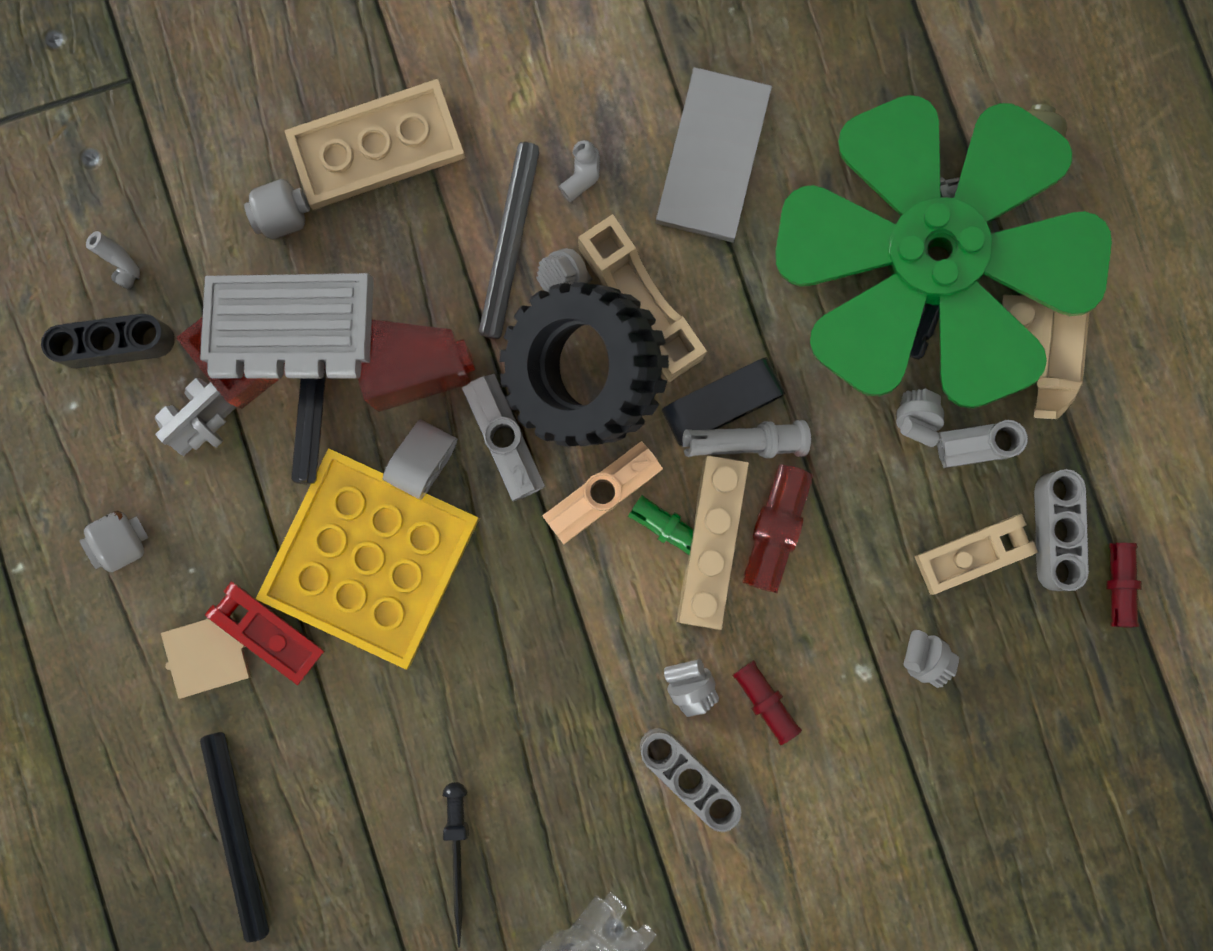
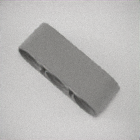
M1065 469L1040 477L1035 484L1034 490L1036 548L1038 550V553H1036L1037 576L1042 586L1052 591L1078 590L1084 586L1089 573L1086 486L1080 474L1073 470ZM1056 479L1065 485L1066 495L1063 500L1057 498L1054 494L1053 485ZM1059 520L1067 527V537L1064 541H1060L1054 531L1055 525ZM1060 562H1063L1069 571L1068 578L1064 583L1060 582L1056 576V567Z
M656 728L644 734L640 742V752L646 766L710 828L720 832L733 829L741 818L740 804L733 793L667 730ZM664 739L670 743L671 749L667 757L656 760L648 755L647 749L653 740ZM686 769L699 771L701 774L699 784L695 788L684 789L678 784L681 772ZM717 799H726L731 802V810L724 818H714L709 814L711 804Z

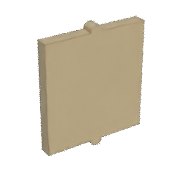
M232 613L230 617L233 620H235L234 614ZM209 619L161 633L168 658L165 667L167 670H171L178 699L251 678L243 650L245 646Z

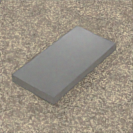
M694 67L655 224L734 242L772 86Z

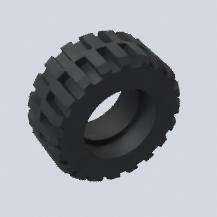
M583 282L551 285L549 292L540 290L531 296L529 301L532 306L522 305L514 314L517 323L515 326L507 327L503 337L508 340L506 350H500L499 362L505 363V373L500 374L502 387H508L510 395L506 397V400L511 410H519L521 412L518 420L526 429L536 428L534 432L537 437L545 441H555L557 445L567 447L616 442L626 438L628 432H636L645 424L642 416L653 415L659 406L658 401L654 400L656 393L665 392L667 380L661 379L662 368H669L668 355H661L660 346L664 345L666 341L662 331L653 330L651 327L656 323L652 313L646 309H639L641 306L640 301L630 294L621 293L620 289ZM583 325H590L599 333L606 345L609 356V373L605 386L595 400L588 405H582L571 397L562 382L560 374V357L563 347L572 333Z

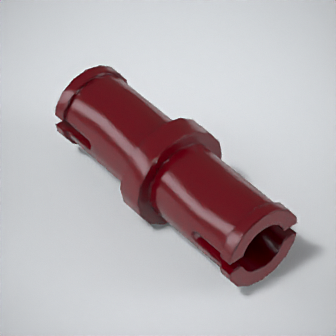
M1137 543L1109 544L1111 580L1106 581V589L1111 590V627H1139L1137 590H1142V581L1137 580Z
M754 660L732 675L754 706L751 709L756 716L761 715L777 738L780 746L802 732V729L798 727L781 702L782 694L779 690L774 691Z

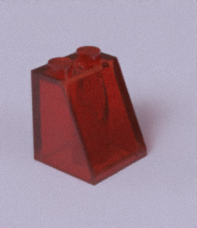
M372 319L370 363L361 364V375L358 381L364 401L380 412L468 385L471 382L469 372L476 369L465 340H457L451 329Z

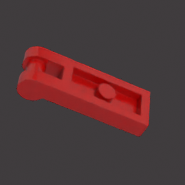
M231 581L223 591L226 594L217 606L212 605L205 613V616L293 683L299 685L325 650L252 597L239 585ZM240 604L248 612L237 623L230 616Z

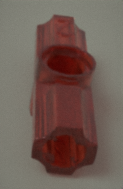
M778 465L767 503L762 506L754 527L752 540L755 542L751 555L748 558L749 561L743 574L742 583L764 591L778 593L789 554L794 551L802 530L804 518L801 517L814 474L797 467Z

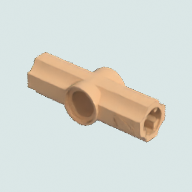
M641 441L601 472L591 476L585 484L542 515V517L561 542L566 544L605 513L613 510L621 501L660 473L663 468L650 449ZM599 482L609 483L615 491L614 498L606 504L596 503L591 497V489L595 484Z

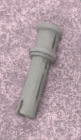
M796 420L793 424L775 425L771 421H764L757 428L688 429L684 431L682 444L683 447H690V449L684 450V454L687 457L739 453H758L763 458H773L776 454L794 453L797 457H805L810 451L811 433L805 420Z

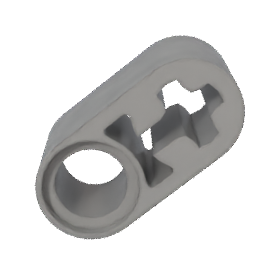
M422 419L418 420L390 459L383 475V481L421 500L447 464L458 439Z

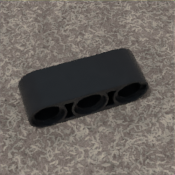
M134 314L52 326L45 331L41 339V348L46 357L70 368H85L165 356L172 350L175 336L172 329L149 314ZM155 327V339L150 344L144 345V334L150 328ZM114 333L115 342L113 346L104 350L103 341L105 337ZM73 338L74 344L71 352L63 355L62 351L65 342Z
M764 357L664 407L662 412L681 447L683 446L682 439L685 430L719 429L779 399L786 393L768 358Z

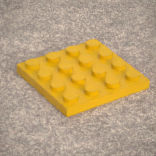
M328 448L318 468L317 481L310 485L256 600L408 670L480 518L429 494H426L419 500L383 481V473Z

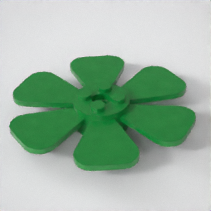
M907 95L861 113L847 121L840 131L838 140L840 156L865 183L900 215L897 224H894L825 188L815 185L802 186L786 198L781 211L775 255L776 267L781 277L787 282L800 287L812 286L888 266L891 277L825 314L815 323L810 338V346L815 358L854 389L867 396H882L891 393L899 386L905 374L924 304L928 303L939 305L940 380L943 392L950 401L960 407H981L1027 389L1036 383L1046 367L1047 358L1044 347L979 282L982 276L985 275L1067 316L1084 315L1092 311L1103 299L1107 287L1112 238L1111 231L1106 222L1096 214L1085 211L1072 212L992 234L988 227L989 222L1045 191L1065 177L1072 163V149L1069 141L1061 133L1017 105L999 103L991 106L979 116L975 124L955 197L947 198L940 195L939 119L937 111L931 102L920 96ZM935 246H941L948 251L950 257L937 261L929 256L928 250Z

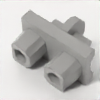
M195 378L185 388L184 394L190 402L183 409L179 410L173 405L165 406L155 416V420L160 428L155 435L162 443L171 446L182 456H185L192 448L197 450L205 441L218 447L223 440L216 431L227 422L224 418L238 406L228 395L211 382L207 384L200 378Z

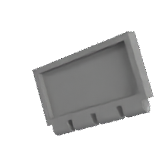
M368 273L205 276L200 360L208 363L209 377L242 378L244 370L246 378H282L285 363V375L287 378H322L326 363L328 378H360L361 364L370 363L374 278Z

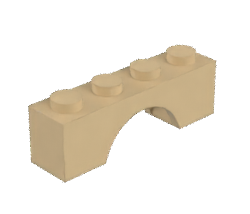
M613 214L578 237L579 251L603 286L620 289L621 293L632 295L640 301L641 306L639 309L649 310L655 317L656 323L651 327L653 330L662 331L666 341L664 345L660 346L661 355H668L669 368H662V372L669 382L704 359L707 350L685 318L679 315L661 295L642 264L636 247Z
M708 455L703 460L697 495L694 531L676 622L718 630L722 629L748 462Z

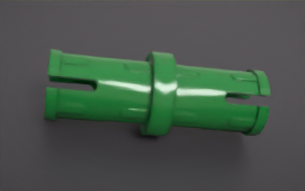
M641 495L628 517L658 535L657 540L663 544L667 541L689 555L694 529L681 521L680 518L682 516L676 512L672 515L645 498L644 495Z

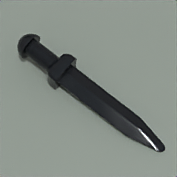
M452 782L444 788L442 793L443 797H447V824L443 830V840L452 841L454 917L458 948H460L463 915L461 840H466L469 836L468 823L464 822L463 796L468 795V792L463 784Z

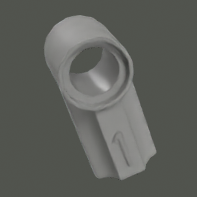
M1013 420L939 432L940 437L937 443L939 459L942 462L943 468L1008 459L1019 455L1025 449L1028 435L1025 428ZM998 430L1007 432L1011 437V447L1008 451L1001 450L995 442V435Z

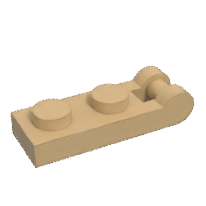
M1018 514L996 524L914 556L929 593L937 594L1038 553L1034 541L1028 540L1023 528L1027 525L1023 515ZM1008 534L1013 547L1005 550L1000 536Z

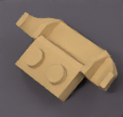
M1003 295L1002 306L1026 327L1045 349L1047 361L1045 371L1037 382L1038 395L1034 418L1058 419L1073 403L1081 386H1083L1090 312L1081 316H1067L1026 296Z

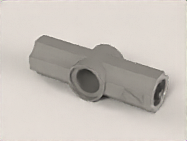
M491 374L480 377L462 388L512 501L525 498L545 488V484L496 375ZM504 427L512 429L515 433V439L510 446L499 448L494 445L493 436L498 429Z

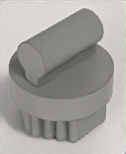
M561 249L543 258L539 262L540 266L538 267L539 271L536 278L543 290L548 292L551 285L559 283L573 284V282L590 283L593 280L586 269L583 259L574 249Z
M926 388L923 390L918 389L917 391L912 390V392L906 391L903 393L900 407L897 409V426L901 429L902 435L929 447H934L940 437L936 431L940 430L944 425V409L941 407V396Z
M913 630L903 663L904 667L918 681L930 683L936 688L943 687L948 680L956 676L959 656L951 652L950 646L939 637L934 635L928 636L923 631Z
M700 659L664 668L665 679L670 683L667 691L673 703L679 706L686 717L705 714L715 703H718L719 697L715 690V680L710 670L704 668Z

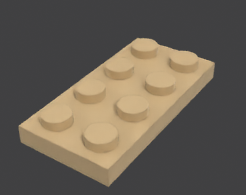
M438 79L284 130L309 206L313 210L465 159Z

